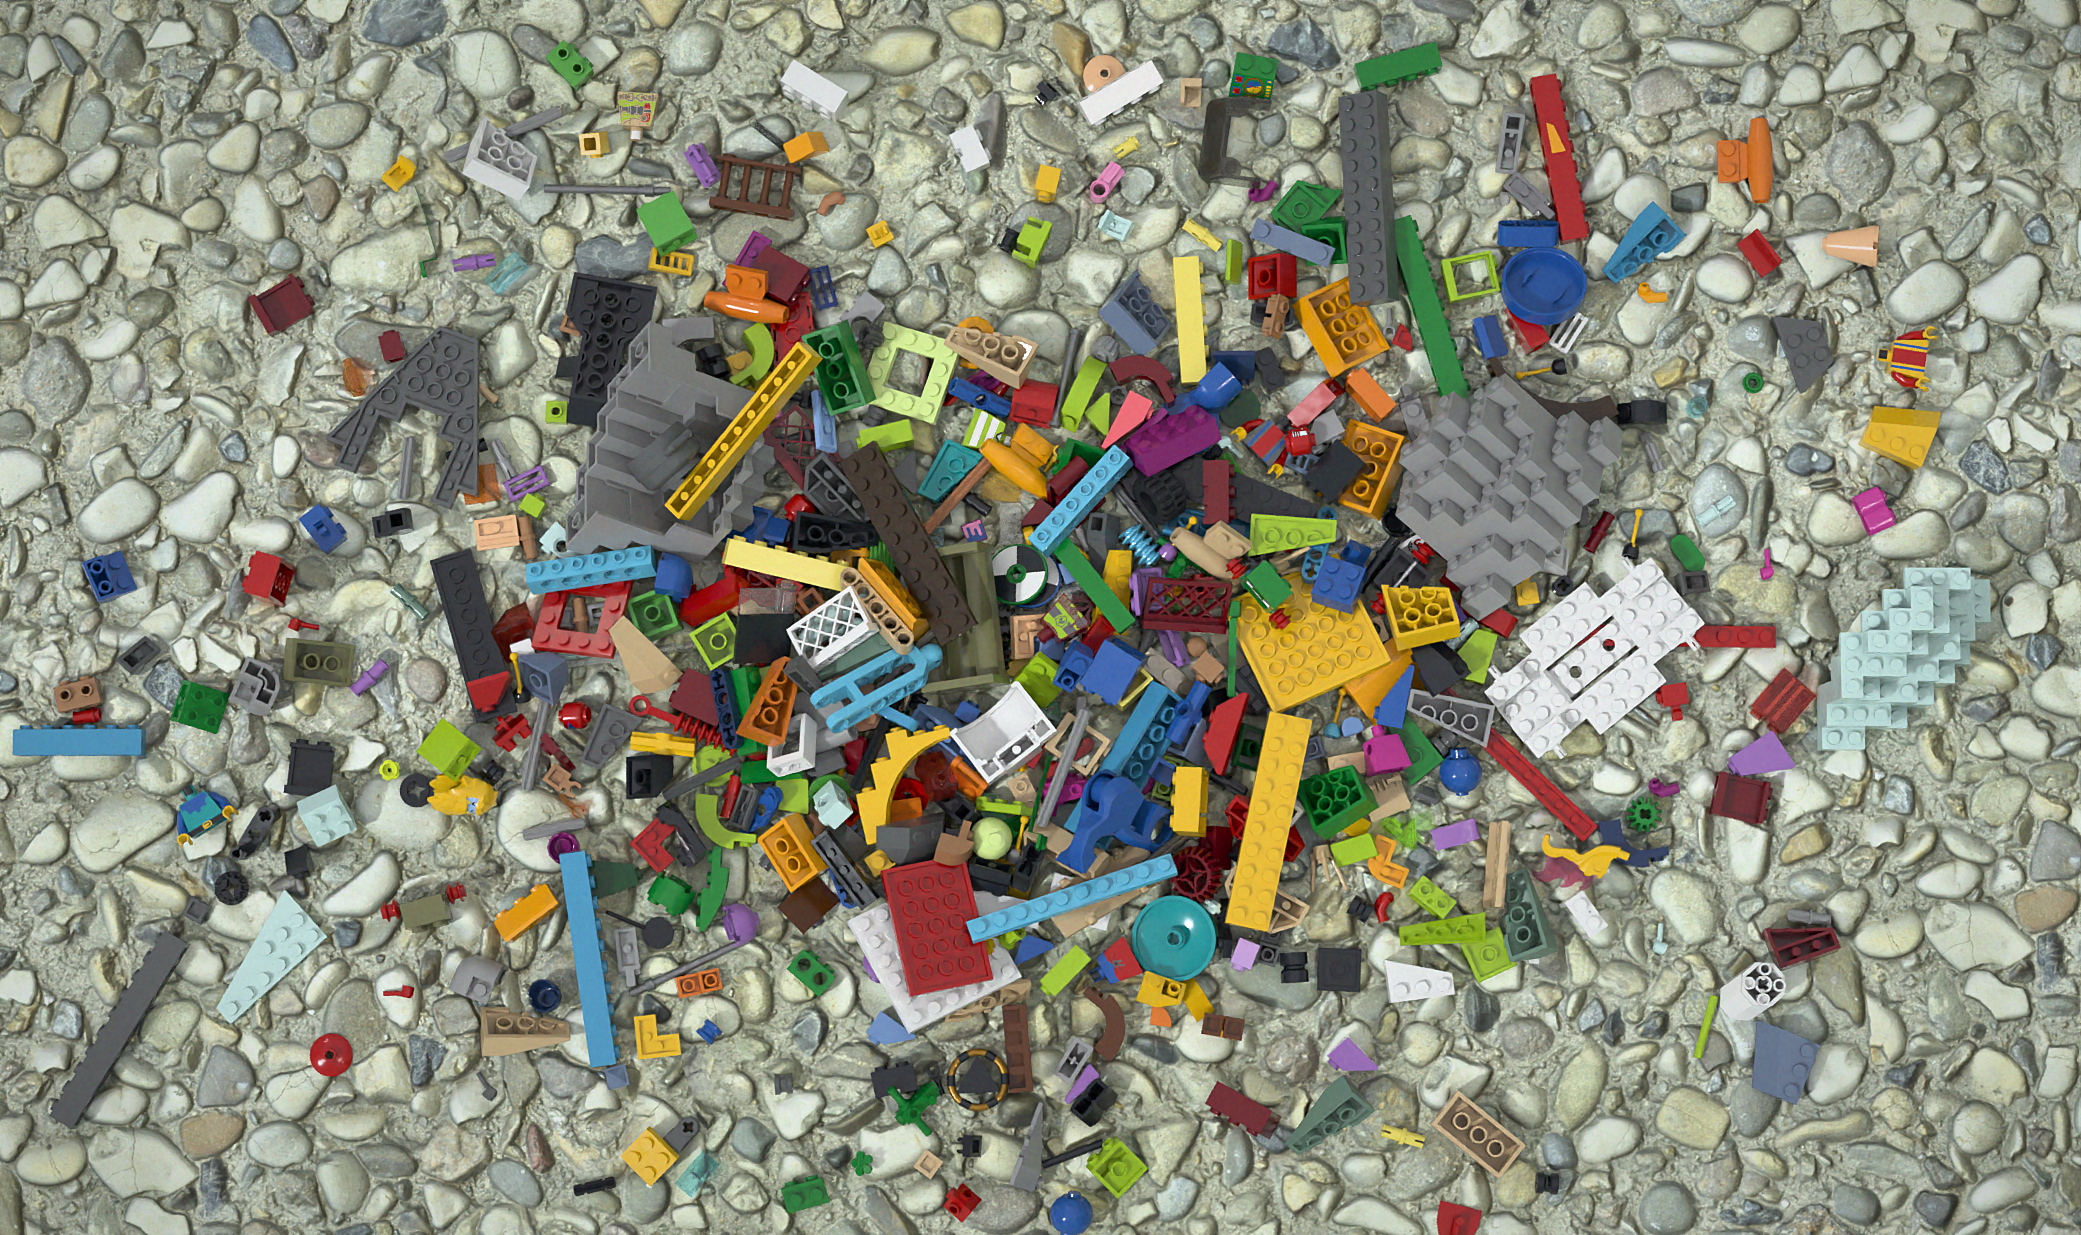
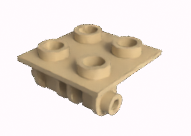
M1400 773L1376 775L1365 779L1379 805V808L1368 814L1371 822L1411 808L1401 782Z

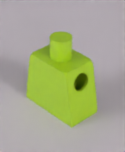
M801 778L776 781L775 786L779 787L783 792V800L777 810L809 815V780Z

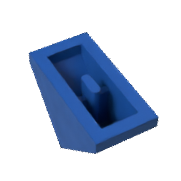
M1027 934L1020 943L1014 963L1017 966L1055 947L1053 943Z

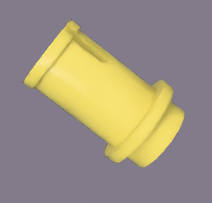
M1128 136L1126 141L1112 148L1114 153L1123 149L1122 152L1116 155L1119 160L1134 150L1138 151L1137 148L1140 147V144L1135 136L1131 138Z

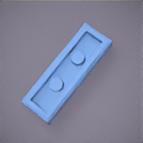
M815 389L811 392L816 449L835 453L837 451L834 415L830 416L822 392Z

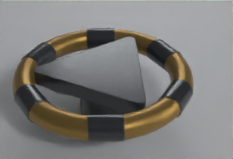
M975 1048L964 1051L952 1061L948 1069V1091L953 1100L967 1110H989L998 1105L1008 1091V1069L1003 1060L989 1050ZM978 1056L984 1057L997 1065L1001 1073L1000 1089ZM975 1057L957 1091L955 1087L957 1068L969 1058ZM998 1092L993 1098L979 1104L972 1103L960 1096L963 1093Z

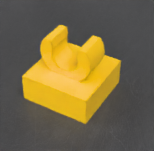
M885 220L866 229L875 249L894 240Z

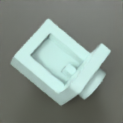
M1108 209L1100 218L1098 228L1105 235L1124 243L1127 242L1135 227L1132 221L1119 217Z

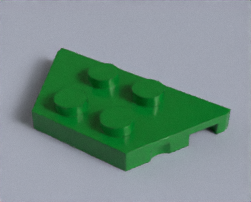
M1297 180L1271 211V216L1275 225L1303 235L1301 226L1321 219L1342 194V191Z

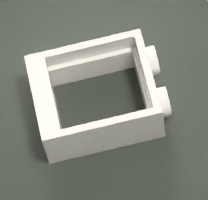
M806 713L790 717L787 734L800 731L799 751L782 756L783 743L775 747L768 746L767 768L777 777L815 767L817 722Z

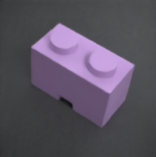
M1238 938L1229 959V963L1233 964L1231 968L1240 972H1245V969L1251 970L1260 945L1243 938Z

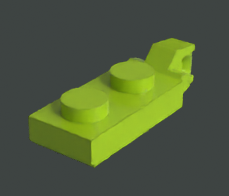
M986 796L977 797L975 809L979 811L1031 816L1033 813V808L1026 807L1025 802L1013 801L1011 805L1007 804V800L995 799V802H993L990 797Z

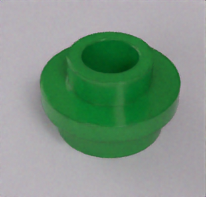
M1752 372L1743 378L1742 385L1746 392L1755 394L1762 390L1764 380L1760 374ZM1750 380H1754L1756 382L1755 387L1750 386Z

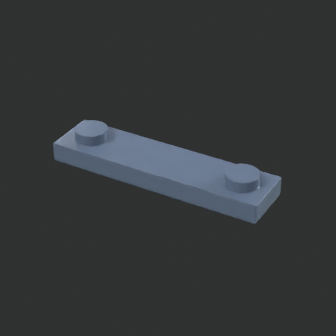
M1257 218L1250 235L1252 239L1326 268L1329 267L1336 250L1334 247Z

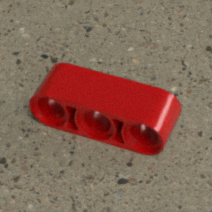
M1462 596L1460 597L1458 605L1465 616L1471 617L1482 626L1494 630V633L1501 637L1509 638L1518 622L1517 618L1499 608L1477 621L1460 606Z

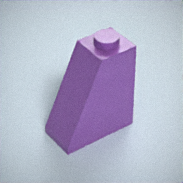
M1773 730L1726 759L1729 771L1739 777L1789 770L1796 766Z

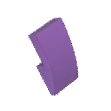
M1475 817L1431 830L1436 851L1480 839Z

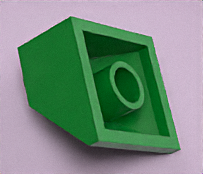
M1345 216L1326 217L1301 226L1303 236L1336 248L1330 265L1348 264ZM1307 260V266L1318 265Z

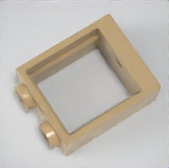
M1068 712L1056 729L1058 733L1049 739L1044 749L1061 759L1063 753L1055 747L1071 723H1075L1077 717ZM1089 725L1086 726L1085 731L1103 743L1086 768L1075 761H1072L1070 766L1085 777L1088 774L1093 776L1100 766L1097 763L1101 756L1105 758L1112 748L1109 746L1111 740Z

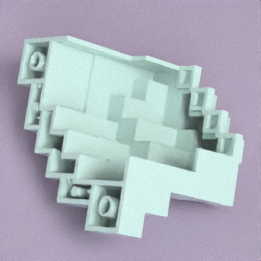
M1903 568V589L1882 590V611L1860 612L1861 633H1839V655L1831 659V681L1817 687L1818 751L1864 750L1865 730L1906 729L1907 709H1923L1934 705V688H1944L1954 684L1955 667L1970 665V643L1976 641L1975 624L1991 622L1990 579H1974V577L1970 576V568Z

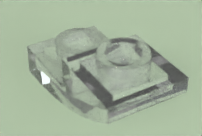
M999 502L1001 548L1013 544H1022L1021 502Z

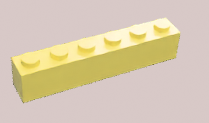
M1198 256L1173 257L1181 386L1199 385V381L1210 371V366H1206L1205 359L1209 358V346L1204 345V337H1208L1207 324H1203V316H1206V304L1201 302V295H1205L1204 282L1200 283V275L1203 274V262H1199Z
M734 535L733 539L727 538L722 559L724 564L842 592L840 588V574L845 568H849V562L837 560L836 564L828 562V557L816 555V559L809 558L806 552L796 551L793 554L787 552L788 548L775 545V549L766 547L767 543L757 540L754 541V544L746 542L747 538ZM849 578V579H846L845 581L848 582V583H851V580H852V579Z

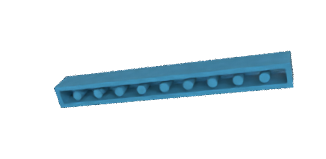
M587 849L560 853L559 858L590 1067L616 1064L618 1058H621L620 1046L615 1045L614 1037L618 1036L617 1026L612 1024L611 1018L615 1013L613 1002L609 1003L608 994H611L610 981L606 982L605 973H608L607 960H603L602 952H605L604 939L599 937L602 924L601 919L597 918L595 910L599 909L597 896H593L592 888H596L595 877L590 875L589 867L593 866L591 854H587Z

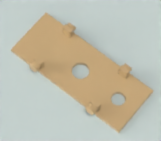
M1131 845L1123 849L1116 847L1111 850L1113 855L1109 857V868L1102 876L1139 864L1151 854L1148 850ZM1076 876L1070 881L1064 878L1059 881L1061 886L1048 894L1086 882L1087 880L1080 876ZM1162 881L1052 917L1051 919L1067 939L1087 926L1095 925L1099 919L1140 894L1148 893L1150 888Z

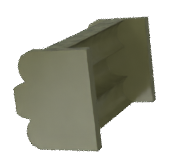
M975 541L937 548L979 624L945 646L940 645L936 636L927 643L937 644L941 647L943 660L938 667L929 671L927 684L921 688V692L945 695L1010 685V677L1006 675L992 564L994 545Z

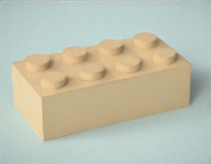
M1458 1090L1452 1094L1429 1123L1497 1179L1501 1178L1526 1146Z

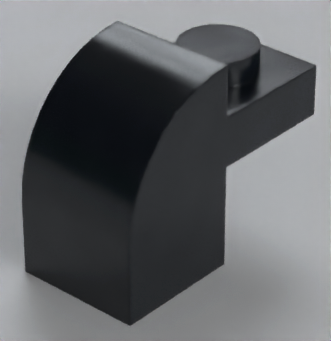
M1634 400L1629 403L1617 404L1619 412L1617 425L1644 424L1650 426L1667 424L1666 402Z
M409 508L386 511L385 515L372 517L374 535L377 539L404 535L414 531L412 513Z

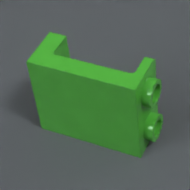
M674 190L664 193L659 198L645 203L636 209L660 257L698 239Z

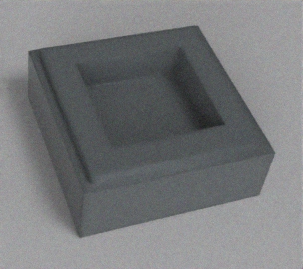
M191 896L181 915L201 925L212 906Z

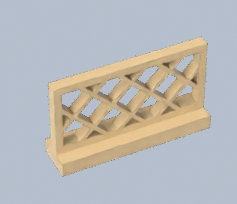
M1509 821L1489 822L1482 897L1483 908L1504 909L1511 824H1508Z

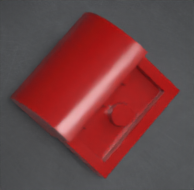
M1026 378L1020 389L1014 388L1008 420L1050 429L1048 423L1052 419L1059 385Z

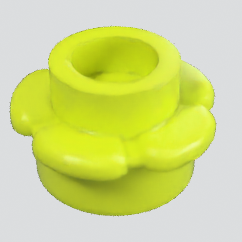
M386 760L380 765L379 773L387 781L396 779L400 775V765L392 760Z

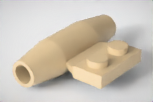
M1220 520L1206 531L1204 538L1182 527H1177L1170 536V541L1188 559L1208 573L1226 582H1232L1233 585L1240 583L1241 577L1231 579L1233 573L1231 571L1225 572L1228 569L1226 564L1234 557L1238 559L1252 548V542Z

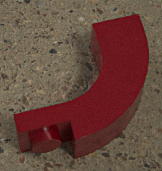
M1137 355L1126 356L1109 363L1110 371L1118 386H1123L1134 380L1149 381L1156 386L1168 409L1175 406L1176 392L1172 386L1168 387L1174 384L1173 377L1167 368L1158 361Z

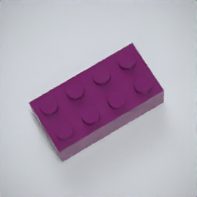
M1196 404L1187 407L1185 411L1177 415L1169 416L1167 420L1159 424L1151 425L1141 433L1132 435L1130 439L1124 441V445L1134 466L1147 477H1150L1222 440L1215 418Z

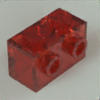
M942 750L918 756L914 772L916 777L920 778L923 784V791L928 795L930 801L934 802L955 796L959 784Z

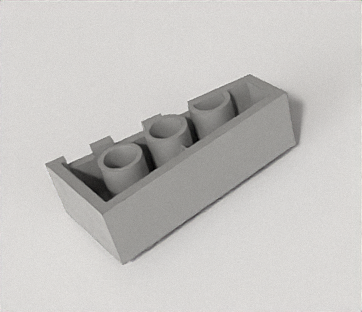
M1410 687L1407 710L1487 748L1495 705L1441 693L1432 697L1426 690Z

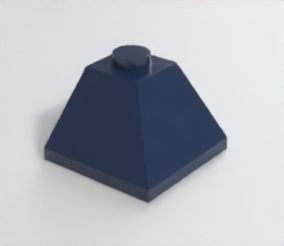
M1212 351L1211 363L1214 366L1220 361L1242 386H1249L1250 382L1254 381L1255 351Z

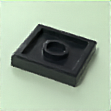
M1318 948L1317 991L1360 992L1362 949Z

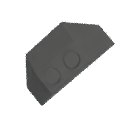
M821 452L806 465L803 493L825 516L867 523L870 520L844 471L834 460Z
M946 812L876 826V847L883 851L898 866L933 860L941 832L944 833V828H946Z

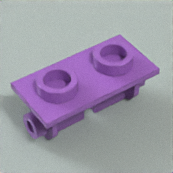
M702 143L689 146V150L683 154L703 187L706 189L721 180L720 172Z
M1156 630L1165 656L1172 665L1178 668L1191 663L1179 631Z

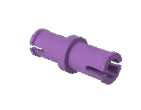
M471 254V257L452 259L453 265L462 264V266L453 267L454 273L471 269L478 271V268L496 266V260L487 262L488 259H494L495 254L479 256Z
M380 658L368 671L365 670L362 673L363 676L349 688L356 696L360 697L371 685H375L377 683L376 680L390 667Z

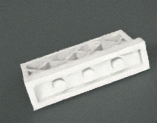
M849 586L786 629L798 655H802L813 671L818 673L880 631L876 623H872L855 587ZM851 594L853 598L851 607L844 606L845 596ZM832 605L838 607L835 618L827 616L829 607ZM843 608L850 610L848 622L840 620ZM855 612L860 613L864 620L859 625L853 624ZM816 616L821 617L819 629L811 627L813 618ZM826 619L834 621L832 633L824 631ZM839 623L847 625L843 636L837 635ZM800 627L805 628L803 640H799L794 632ZM810 630L818 632L816 644L808 642ZM823 634L831 636L827 647L820 646ZM807 645L815 647L813 656L809 659L805 654Z

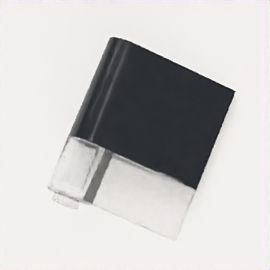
M781 580V583L776 584V588H740L733 655L734 664L773 663V661L784 656L790 658L792 641L786 629L794 625L797 586L794 585L793 581Z

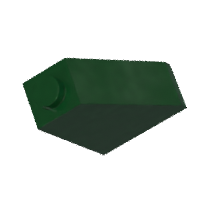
M592 860L593 866L589 867L590 875H594L596 888H592L593 896H597L598 900L640 886V880L643 879L640 868H636L634 864Z

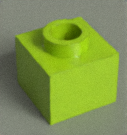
M546 401V424L568 425L569 403L566 401ZM559 408L560 413L553 415V409Z
M534 492L533 495L526 494L519 508L540 520L548 506L544 503L545 498Z

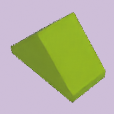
M1105 393L1083 415L1103 438H1106L1109 431L1110 393Z

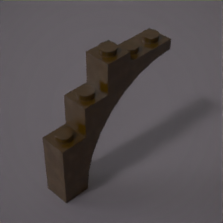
M1496 356L1488 359L1486 370L1491 378H1499L1506 373L1513 379L1504 370ZM1518 384L1557 420L1562 415H1567L1574 410L1591 426L1593 422L1601 420L1606 416L1611 420L1619 415L1610 395L1594 401L1564 403L1540 397Z

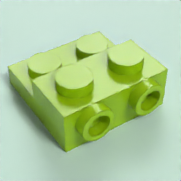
M1039 651L1016 672L1011 684L1018 681L1036 705L1045 709L1062 690V688L1053 684V679L1059 665Z
M1115 1135L1113 1139L1109 1137L1103 1142V1149L1098 1154L1093 1153L1087 1159L1088 1164L1085 1167L1119 1199L1143 1175L1148 1167Z

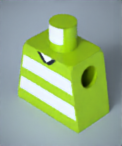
M976 408L962 446L979 451L983 442L987 438H991L1010 448L1012 436L1004 434L1006 423L984 410Z

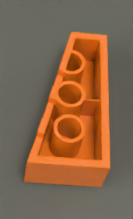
M784 656L773 661L736 734L770 747H775L785 742L798 688L783 672L791 658Z

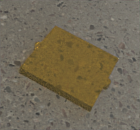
M992 466L986 472L985 478L982 479L984 484L981 497L1017 505L1022 488Z

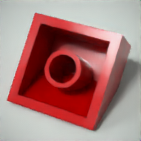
M1276 253L1248 258V300H1268V298H1271V294H1281L1288 299L1297 298V256Z

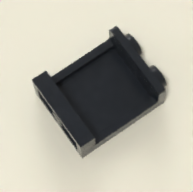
M1336 439L1304 475V478L1309 481L1307 486L1315 493L1320 491L1323 494L1321 499L1329 506L1334 503L1339 508L1341 504L1338 502V499L1362 472L1368 476L1373 469L1341 441Z
M296 739V743L290 742L291 754L287 785H284L283 793L309 797L331 787L336 748L330 746V742L317 741V745L309 744V740Z

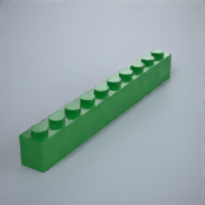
M1411 215L1395 219L1398 269L1440 398L1444 395H1449L1453 391L1462 399L1470 397L1468 391H1471L1468 379L1463 377L1462 371H1464L1462 360L1457 359L1455 351H1458L1455 339L1450 337L1449 331H1451L1449 320L1444 319L1442 313L1445 311L1442 299L1438 300L1436 294L1438 286L1436 280L1431 279L1429 273L1432 271L1429 259L1425 260L1423 254L1425 252L1423 240H1419L1416 233L1419 232L1417 221L1412 220Z

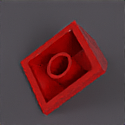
M505 671L467 682L466 684L476 710H482V713L495 710L494 706L500 704L514 679L513 674Z

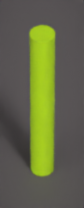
M1714 995L1709 997L1693 1056L1695 1058L1702 1059L1718 1001V997Z

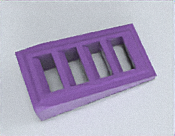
M1090 1063L1066 1096L1065 1102L1067 1104L1071 1103L1085 1091L1093 1080L1100 1078V1075Z

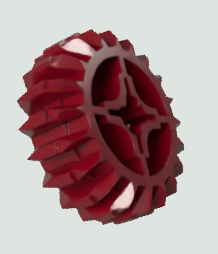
M1199 845L1194 847L1188 846L1178 851L1179 855L1173 857L1178 875L1169 881L1175 884L1172 890L1179 891V896L1188 897L1198 903H1204L1205 899H1213L1214 894L1220 892L1218 887L1223 885L1220 878L1225 876L1220 874L1223 866H1218L1217 863L1220 859L1214 858L1215 852H1208V848H1201ZM1198 872H1201V874H1198L1197 876H1194V877L1191 876V875H1194V874H1196V873H1198Z

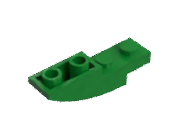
M713 846L712 850H709L708 863H712L711 872H707V884L710 885V889L702 888L701 893L697 894V905L701 906L700 914H696V927H699L700 932H705L714 921L727 891L730 868H722V846Z

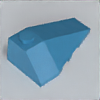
M1652 201L1637 216L1602 271L1616 284L1636 272L1640 265L1645 262L1649 264L1660 253L1664 252L1666 254L1671 251L1686 234Z

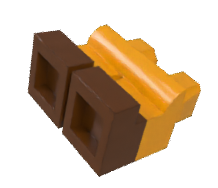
M1205 1012L1201 1034L1242 1041L1245 1019Z

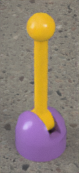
M1194 516L1190 517L1189 523L1184 529L1189 530L1192 525H1195L1197 518ZM1171 542L1165 543L1159 549V553L1166 560L1172 561L1177 555V547Z

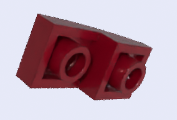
M858 736L856 740L845 744V761L848 765L846 771L847 774L852 776L855 775L868 746L867 740L862 736Z

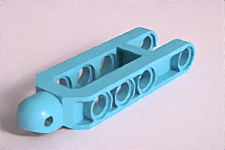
M933 643L919 649L913 646L912 651L907 655H900L892 649L818 689L811 695L810 701L817 710L831 703L835 704L846 697L850 698L851 704L834 712L826 720V724L832 733H840L926 686L929 671L938 667L943 660L942 649ZM904 663L916 664L915 668L866 696H863L859 690L860 687L868 683L872 684L875 679L882 675L892 673L893 669Z

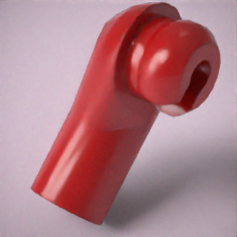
M1391 892L1381 893L1374 903L1379 923L1389 921L1386 908L1390 902L1394 901V895Z

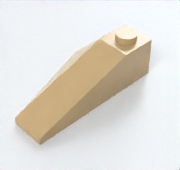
M481 1007L482 1056H505L570 1041L569 1022L548 1017L534 1018L530 1017V1013L522 1012L521 1015L510 1012V1009L505 1007Z

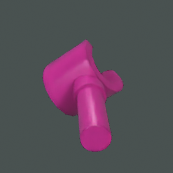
M1769 549L1764 550L1766 567L1760 569L1762 580L1771 578L1774 573L1770 563Z

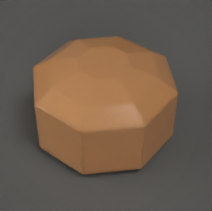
M1200 637L1190 638L1186 644L1187 653L1193 658L1200 657L1207 650L1206 641Z

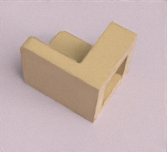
M1202 78L1180 79V107L1199 108L1201 106Z

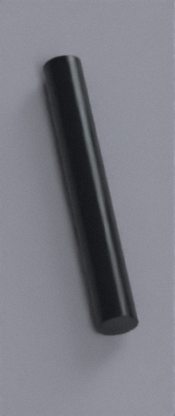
M1099 1139L1043 1160V1167L1047 1169L1103 1148V1140Z

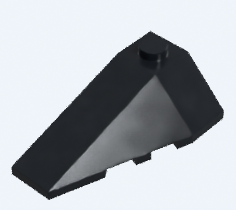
M797 511L792 522L790 543L794 551L815 554L878 546L879 534L873 524Z
M1443 641L1411 648L1413 653L1411 659L1413 662H1417L1420 669L1418 673L1419 678L1432 697L1455 686L1471 674L1466 662Z

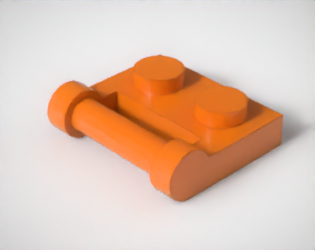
M957 755L942 777L962 792L965 797L976 803L977 797L984 793L989 784L980 774L963 762L961 756Z

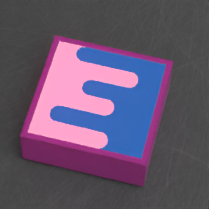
M981 519L961 526L967 543L981 542L988 539Z

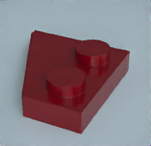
M545 733L540 737L543 742L540 746L550 756L553 755L569 773L576 768L551 735Z

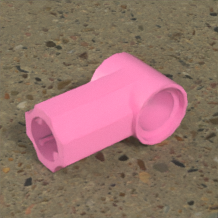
M1111 161L1098 179L1091 184L1089 196L1093 202L1103 203L1107 200L1110 192L1125 174L1121 166ZM1101 188L1105 193L1103 195H1096L1094 190Z

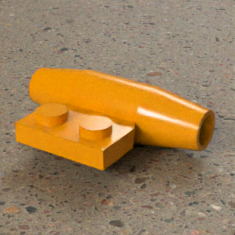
M1024 423L1019 424L1011 437L1010 448L991 438H987L983 442L979 451L996 470L1023 490L1047 501L1046 483L1049 480L1038 468L1047 463L1055 446Z

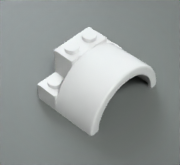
M1015 681L1010 685L1006 695L989 711L972 723L962 728L953 729L950 735L990 786L1004 774H1007L1009 777L1043 751L1041 746L1058 732L1021 684Z

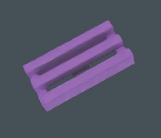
M542 465L503 482L512 503L524 498L527 493L532 494L551 485ZM535 473H541V475L529 481H526L512 489H510L509 487L510 485L520 480H523ZM542 479L544 480V482L513 496V493Z

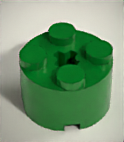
M660 870L647 892L649 895L647 900L655 905L662 904L667 907L665 911L675 917L681 914L684 915L696 896L697 891H690L691 885L674 875H671L669 878L665 876L666 871Z

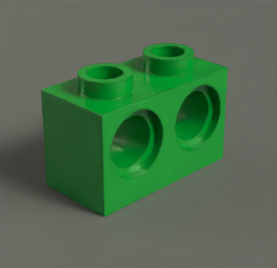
M803 949L787 967V970L820 997L836 979L833 975L836 971L827 963L824 966L817 961L820 957L811 949L808 952ZM804 958L809 959L811 962V967L807 971H802L799 968V962ZM820 972L825 973L827 976V981L823 985H818L815 981V976Z

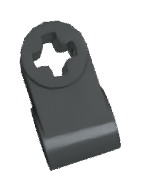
M695 1117L684 1118L664 1136L663 1140L679 1154L699 1132L700 1122ZM693 1122L692 1128L694 1131L690 1130L687 1132L685 1130L687 1127L685 1123Z

